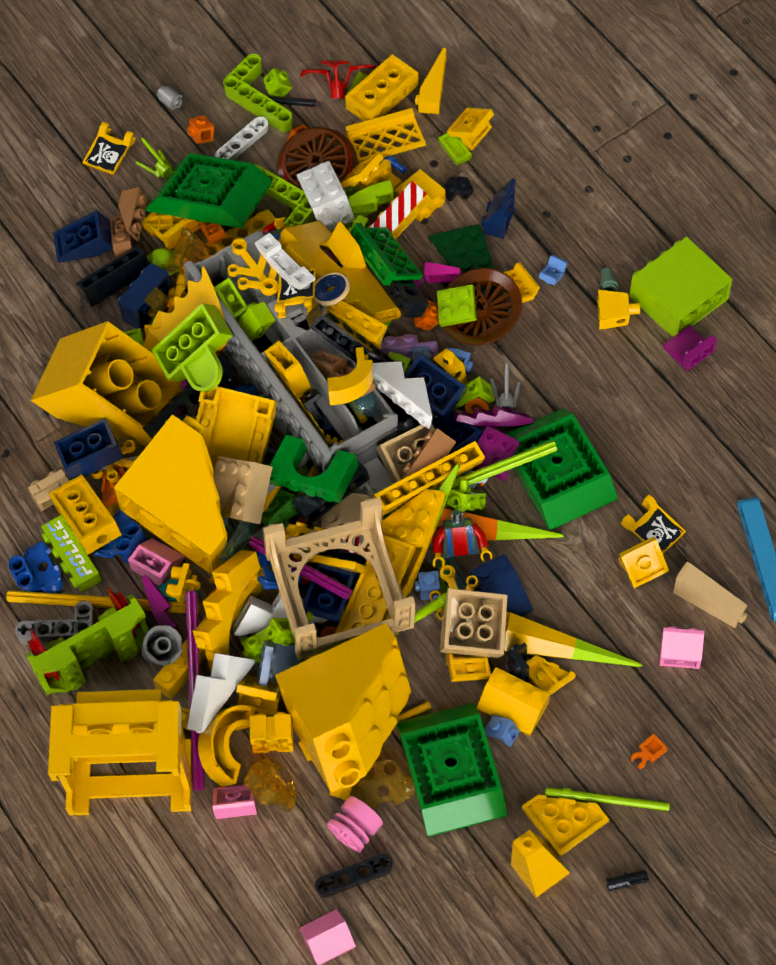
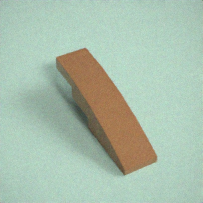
M319 350L309 356L318 370L327 378L345 376L355 369L347 366L346 359L323 350ZM372 382L371 387L361 397L376 389L375 382Z

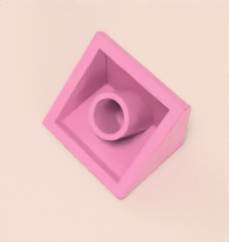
M254 783L213 788L212 806L215 818L222 819L256 815Z
M337 909L299 928L317 965H321L356 947L348 926Z

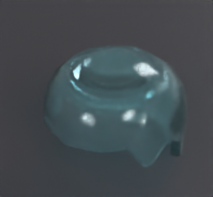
M370 392L364 397L348 402V405L356 411L358 416L365 414L368 419L374 415L377 400Z

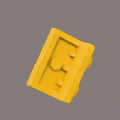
M520 262L516 263L513 270L504 272L519 287L522 303L534 299L540 286Z

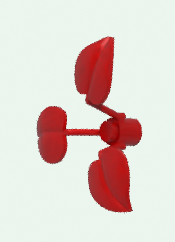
M322 60L320 63L334 68L335 81L331 82L329 75L331 70L305 69L301 71L300 77L307 73L324 74L327 76L329 89H331V98H345L344 89H347V83L352 71L360 68L375 70L378 66L371 64L349 66L343 84V81H338L337 66L340 64H350V61Z

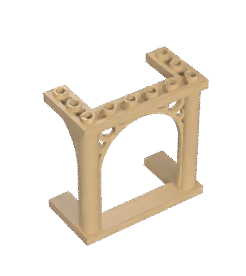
M380 497L375 499L368 498L360 502L359 521H348L344 525L329 526L325 530L318 532L310 531L303 536H291L285 540L283 523H274L263 528L266 559L271 562L293 633L297 660L321 654L384 623H387L393 633L414 628L415 601L413 596L403 598L381 530L382 503ZM362 536L364 539L363 543L359 546H354L352 544L353 539ZM348 540L347 543H341V542H340V541ZM367 544H369V546L367 547V549H368L370 552H365V551L363 550V549L366 548ZM311 549V552H309V553H304V552H303V551H308V550ZM330 549H347L362 555L369 561L376 572L391 619L316 639L314 623H308L298 590V580L302 568L313 556ZM297 553L302 557V561L294 562L289 558V555ZM292 567L297 568L296 571L291 572Z

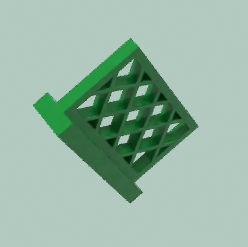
M361 223L354 224L350 234L358 243L365 261L384 286H390L391 282L395 280H419L422 278L423 274L387 227L364 228Z

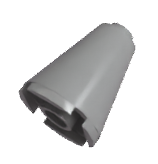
M167 625L151 628L143 639L142 657L146 661L157 665L173 663L182 653L183 647L180 634L177 630Z

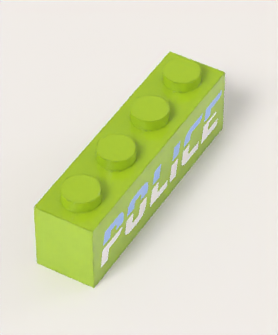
M62 515L41 526L43 530L41 536L46 545L50 543L52 546L50 550L55 559L59 558L61 560L60 566L65 574H70L71 578L69 580L74 588L78 587L80 592L83 593L102 582L99 572Z

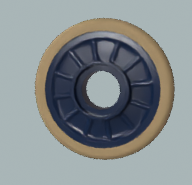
M338 272L328 273L320 277L315 285V303H319L322 306H331L342 301L350 290L348 277ZM335 287L332 291L326 292L328 288Z

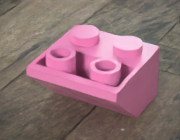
M151 538L138 545L128 559L132 571L141 576L147 575L154 583L160 585L169 581L172 567H178L185 556Z
M675 626L663 628L660 642L659 666L699 669L702 660L704 631H700L697 628L679 629Z

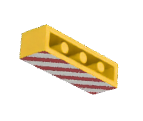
M412 181L403 188L402 193L391 201L390 206L379 214L378 219L367 228L387 227L395 239H397L432 199Z

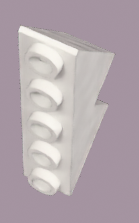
M401 361L373 363V382H375V387L381 393L388 396L395 404L403 408L407 414L418 420L421 425L430 429L432 413L424 377L405 378Z
M280 591L272 605L250 596L233 625L234 635L246 636L250 633L260 632L268 627L272 618H288ZM314 616L309 624L324 623L328 620Z
M215 653L211 677L201 675L196 677L187 729L194 730L197 733L204 732L237 685L251 669L255 660Z

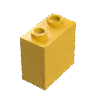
M421 169L395 189L396 198L402 193L403 188L413 181L432 199L416 217L419 222L424 218H428L436 208H440L445 203V189Z

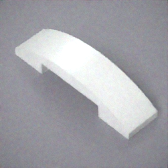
M270 233L255 242V246L271 267L295 288L301 290L315 280V277L304 266L300 267L281 248V244Z

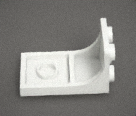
M330 161L297 174V178L317 221H320L329 231L334 230L339 222H342L343 225L353 222L355 217Z

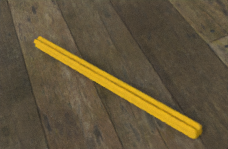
M13 590L7 591L6 595L8 602L76 606L80 601H88L94 608L111 609L114 607L110 598L105 596ZM136 599L143 611H152L148 599ZM169 601L173 607L167 612L186 613V602L181 604L177 601ZM197 602V604H198V614H199V613H200V603Z

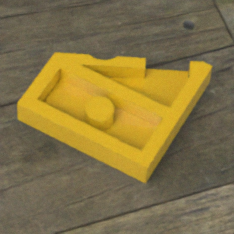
M537 655L526 662L529 665L530 682L550 695L576 677L574 672L570 671L569 673L559 668V665L547 662L544 658Z

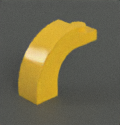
M363 347L356 348L357 365L351 373L341 377L327 378L330 405L354 401L365 394L371 387L374 378L373 361L368 360V354L364 355Z

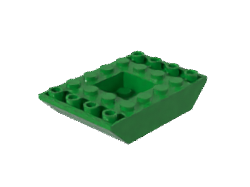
M189 153L175 166L146 207V211L243 228L271 186L272 180L253 163Z
M564 408L533 421L531 424H526L505 434L520 442L514 455L550 441L556 443L557 451L513 468L549 531L618 500L610 473L574 414ZM559 457L562 459V462L555 464L552 462V459Z
M474 703L400 721L396 724L427 837L507 817L501 783L480 714ZM453 758L457 764L454 767H448L445 761Z

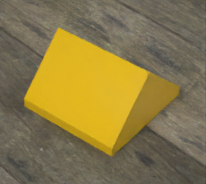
M339 222L326 244L343 267H367L358 243L343 223Z

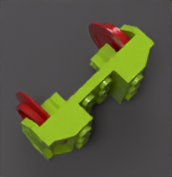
M107 588L108 596L114 607L97 617L99 622L65 641L61 637L45 644L46 649L43 648L34 631L30 630L32 639L27 641L31 651L26 652L25 655L47 696L51 693L70 692L81 688L86 683L81 668H87L95 660L107 657L113 650L121 663L125 660L133 659L140 652L144 636L149 631V628L145 622V613L132 594L125 599L120 591L114 593L110 588Z

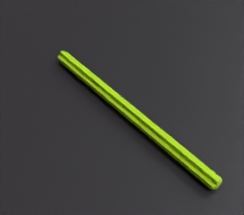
M554 441L547 442L461 477L468 478L469 486L557 451L556 443ZM461 477L455 479L451 489H460ZM442 485L434 488L433 490H439ZM397 508V509H395V510H393V511H391V512L385 514V515H384V519L387 518L388 516H390L392 513H394V512H395L396 510H398L399 508Z

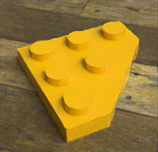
M425 489L382 521V534L415 545V547L427 548L446 494L438 490Z
M538 794L522 805L521 808L559 857L609 822V818L598 804L592 802H576V800L556 799Z

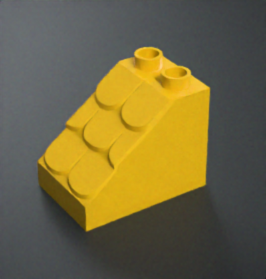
M107 321L59 339L30 401L55 418L78 426L87 427L106 418L118 439L133 440L134 443L147 447L152 439L144 431L143 427L180 392L181 382L168 380L153 353Z
M172 414L115 485L114 489L120 511L212 575V572L227 559L229 548L225 525L220 513V497L214 481V470L206 447V441L202 436L205 429L190 416H186L181 421Z
M387 623L275 675L288 714H291L293 729L331 793L342 787H351L360 778L365 777L377 760L382 745L398 723L396 718L406 705L411 694L397 639Z

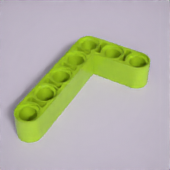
M258 54L248 55L225 77L223 81L225 95L257 117H265L268 120V124L284 133L290 132L293 129L292 113L250 86L261 75L263 69L261 57Z
M254 164L272 180V184L266 194L294 210L286 219L284 225L292 227L316 220L312 208H309L311 206L303 190L263 167Z

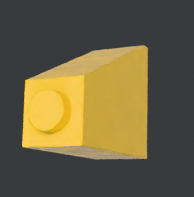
M280 341L264 351L273 368L275 369L276 367L279 374L286 380L298 398L302 397L306 391L312 389L300 362Z

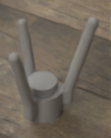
M505 363V392L501 394V397L498 395L494 379L491 378L490 382L496 405L514 410L517 407L521 383H517L514 396L512 397V394L509 393V364Z

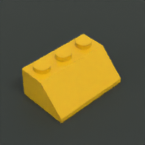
M496 667L486 683L477 709L490 716L496 715L510 719L521 732L531 736L549 704L550 694Z

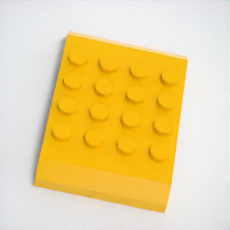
M218 386L209 392L201 391L196 421L205 429L202 436L206 441L214 472L218 456L263 464L276 414L277 401Z

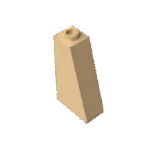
M685 563L677 575L673 593L734 628L737 627L738 623L742 624L748 615L746 613L747 604L691 563Z

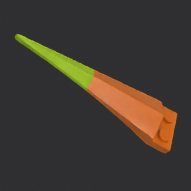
M444 507L430 543H433V538L441 527L451 530L450 539L453 542L452 527L455 524L466 527L476 523L484 531L487 541L559 538L564 535ZM461 514L462 521L454 522L453 515ZM466 530L467 542H469V535ZM475 534L471 535L472 541H477ZM443 539V543L448 542V539Z

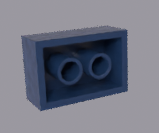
M151 262L142 269L140 276L132 281L129 289L118 300L122 320L136 329H143L168 298V292L172 287L169 272Z
M419 354L404 374L405 378L424 377L431 413L443 421L447 419L467 392L464 384L421 354Z
M106 418L54 442L63 467L71 480L81 474L85 477L124 458L116 436Z

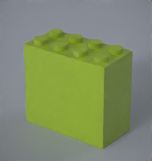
M685 237L683 240H678L668 251L664 250L657 259L649 261L642 270H637L632 275L629 297L634 302L639 303L640 307L673 338L689 325L693 326L728 300L732 278L688 237Z

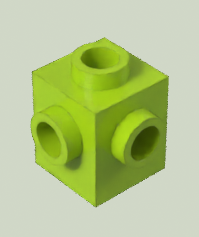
M273 68L263 78L269 95L284 97L292 89L289 76L283 70Z

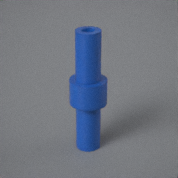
M394 156L384 157L383 160L387 159L391 162V168H395L403 174L407 171V168L399 163L398 159Z

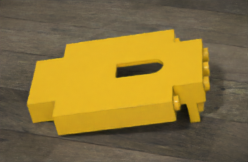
M320 221L286 227L281 231L278 240L281 248L300 267L304 266L307 270L316 269V281L320 277L333 272L342 273L348 277L350 290L342 301L381 323L400 318L402 313L367 267L340 268L320 248L321 246L325 251L331 250L326 243L332 234ZM335 287L328 288L327 292L332 291Z

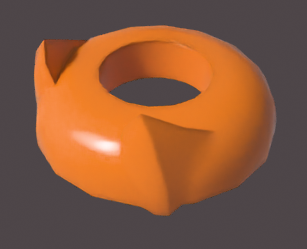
M475 398L465 404V412L473 414L472 407L489 411L488 404L480 398Z

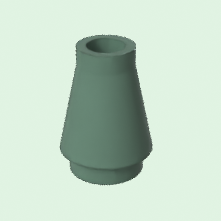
M610 268L602 269L600 290L616 292L618 284L612 274V270Z

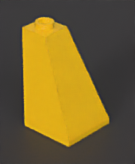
M528 830L513 841L511 866L536 898L570 874L545 840L533 831Z

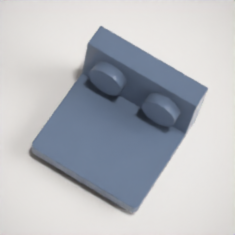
M263 641L257 675L259 685L267 686L268 681L277 682L276 674L301 663V659L297 660L294 644L283 646L282 644H275L273 641Z

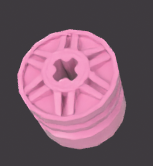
M350 796L341 806L344 815L335 813L334 819H330L327 826L341 843L354 851L361 852L364 848L363 844L369 842L366 833L375 835L383 825V822L368 805L356 797Z

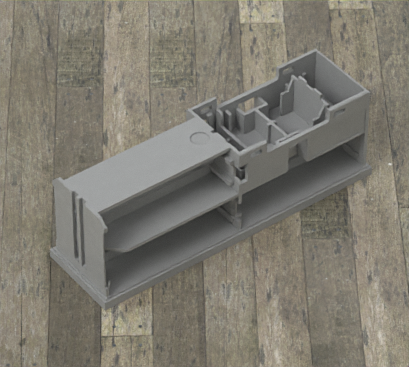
M260 230L243 238L247 244L246 251L257 265L260 252L255 246V242L264 237ZM232 245L201 262L199 261L194 264L188 261L184 263L187 292L188 280L198 283L202 278V266H204L213 287L230 278L248 306L254 302L257 304L261 302L266 303L276 321L264 335L271 345L280 341L300 362L312 387L311 390L316 389L321 394V397L315 400L314 403L344 442L340 445H337L336 442L332 447H328L281 383L279 375L265 353H259L218 297L225 323L233 335L224 346L223 352L235 366L246 384H254L259 394L264 398L277 401L274 423L284 437L289 435L304 440L308 455L306 464L310 469L316 466L319 475L322 474L329 467L337 450L355 454L357 460L362 465L380 457L375 447L397 437L398 415L392 411L376 389L364 397L358 398L377 423L365 431L356 422L345 404L330 405L328 382L309 356L319 350H323L346 359L347 366L355 368L357 363L312 329L305 330L298 327V323L305 320L307 315V308L303 304L286 306V317L278 318V312H275L278 292L267 296L260 289L248 288L240 290L237 282L239 278L246 277L252 281L259 280L257 277L238 275L236 277L228 275V266L231 264L249 268L241 256L233 253ZM266 262L264 274L268 277L270 265ZM277 273L275 280L279 283V274Z

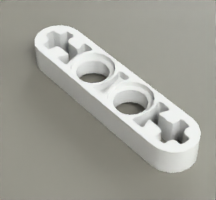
M265 117L255 118L219 148L215 153V157L220 158L222 156L224 159L235 160L267 133L269 129L268 120ZM250 133L253 135L249 139L244 138L245 134ZM234 144H239L240 148L233 149L231 148V146Z

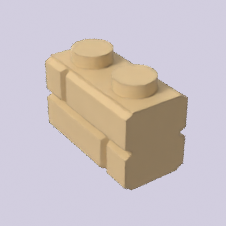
M60 469L50 472L42 480H35L31 483L28 490L40 511L53 505L48 493L69 482L63 470Z

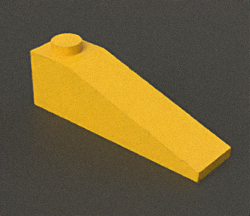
M443 48L420 87L419 95H416L415 105H418L419 113H440L447 48Z

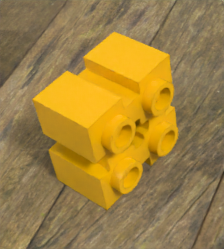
M278 712L274 717H267L265 713H257L255 716H250V742L253 753H269V751L294 752V732L291 714Z

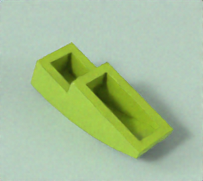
M391 180L368 186L347 198L353 215L378 211L377 205L390 203L394 199Z

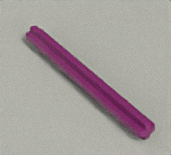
M255 536L252 537L249 546L265 555L264 541ZM289 555V558H290L292 561H294V562H300V561L297 560L296 558H294V557H292V556ZM307 564L302 568L300 575L338 596L348 600L352 595V589Z

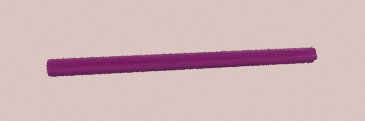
M196 591L186 592L190 709L196 677L200 675L199 649L193 634V630L198 627ZM191 730L193 790L201 791L205 788L204 768L198 752L200 733Z

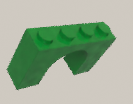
M285 435L270 464L272 466L270 482L278 487H287L294 492L301 491L311 497L318 496L328 502L340 503L359 466L356 455L337 450L326 471L314 477H305L297 473L298 467L307 451L304 440Z

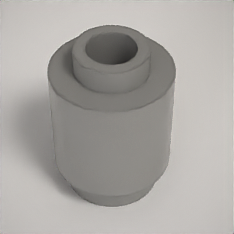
M164 85L157 92L159 100L170 109L175 110L182 105V95L170 86Z

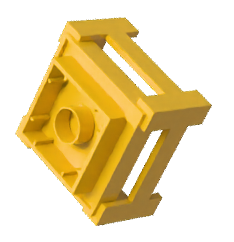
M161 689L77 692L76 703L51 706L48 775L51 781H58L59 777L66 791V811L68 815H89L90 799L149 796H171V812L192 811L191 739L185 738L181 726V706L179 701L164 700ZM156 762L157 772H171V774L91 777V764Z

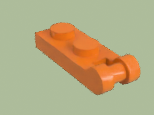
M209 222L199 224L209 243H218L226 236L220 224Z

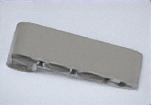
M80 601L75 606L74 619L22 621L15 626V634L23 645H28L27 641L32 639L30 630L36 633L42 645L61 637L65 641L83 629L94 625L95 612L90 602ZM89 611L88 614L81 615L82 612ZM49 630L47 634H41L43 631ZM63 630H69L67 633L61 634Z

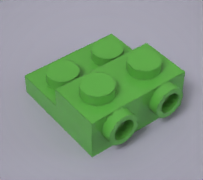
M279 489L267 511L263 512L261 522L266 527L274 523H283L285 527L287 522L298 514L292 504V501L297 496Z

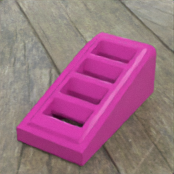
M425 262L424 275L428 283L452 282L462 275L460 268Z

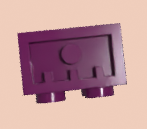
M689 325L664 343L663 348L686 371H689L715 351L717 339L713 335L707 339L703 338Z
M489 426L486 427L477 442L485 459L482 464L475 468L481 469L512 457L520 442ZM507 471L494 475V477L504 482L509 476Z

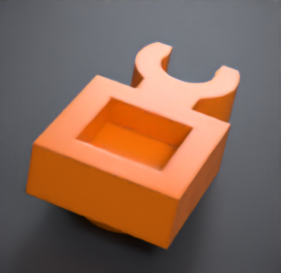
M652 734L639 745L638 749L641 752L634 753L630 761L633 762L635 759H640L642 761L638 765L640 770L645 767L648 759L651 763L655 762L668 750V747L655 734Z

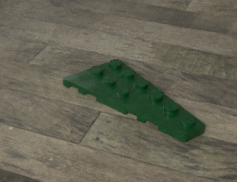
M480 224L428 235L429 242L436 247L437 252L443 256L447 265L460 268L462 274L480 268L494 269ZM487 286L481 287L483 296L485 295ZM493 287V288H492L491 295L493 294V292L496 290L497 287Z

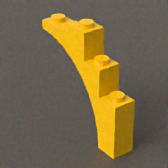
M240 550L212 572L217 590L202 601L207 620L193 630L197 648L204 649L211 672L215 653L229 655L230 629L237 602L251 578L261 569L255 551Z

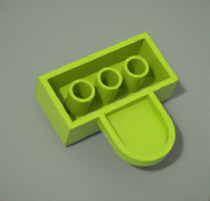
M202 303L152 349V352L168 380L182 382L187 379L195 390L209 392L219 385L222 378V365L215 352L233 335L217 307Z

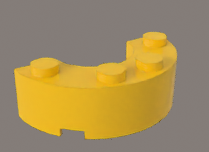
M237 705L218 711L204 732H201L199 735L198 752L201 764L207 775L222 787L233 785L237 782L241 764L235 761L230 753L229 738L233 730L250 727V716H254L256 709L252 706Z

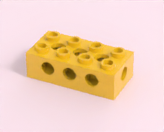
M392 54L345 96L346 109L362 121L385 116L418 86V72Z
M82 474L48 493L54 507L62 515L87 555L121 536L115 520Z

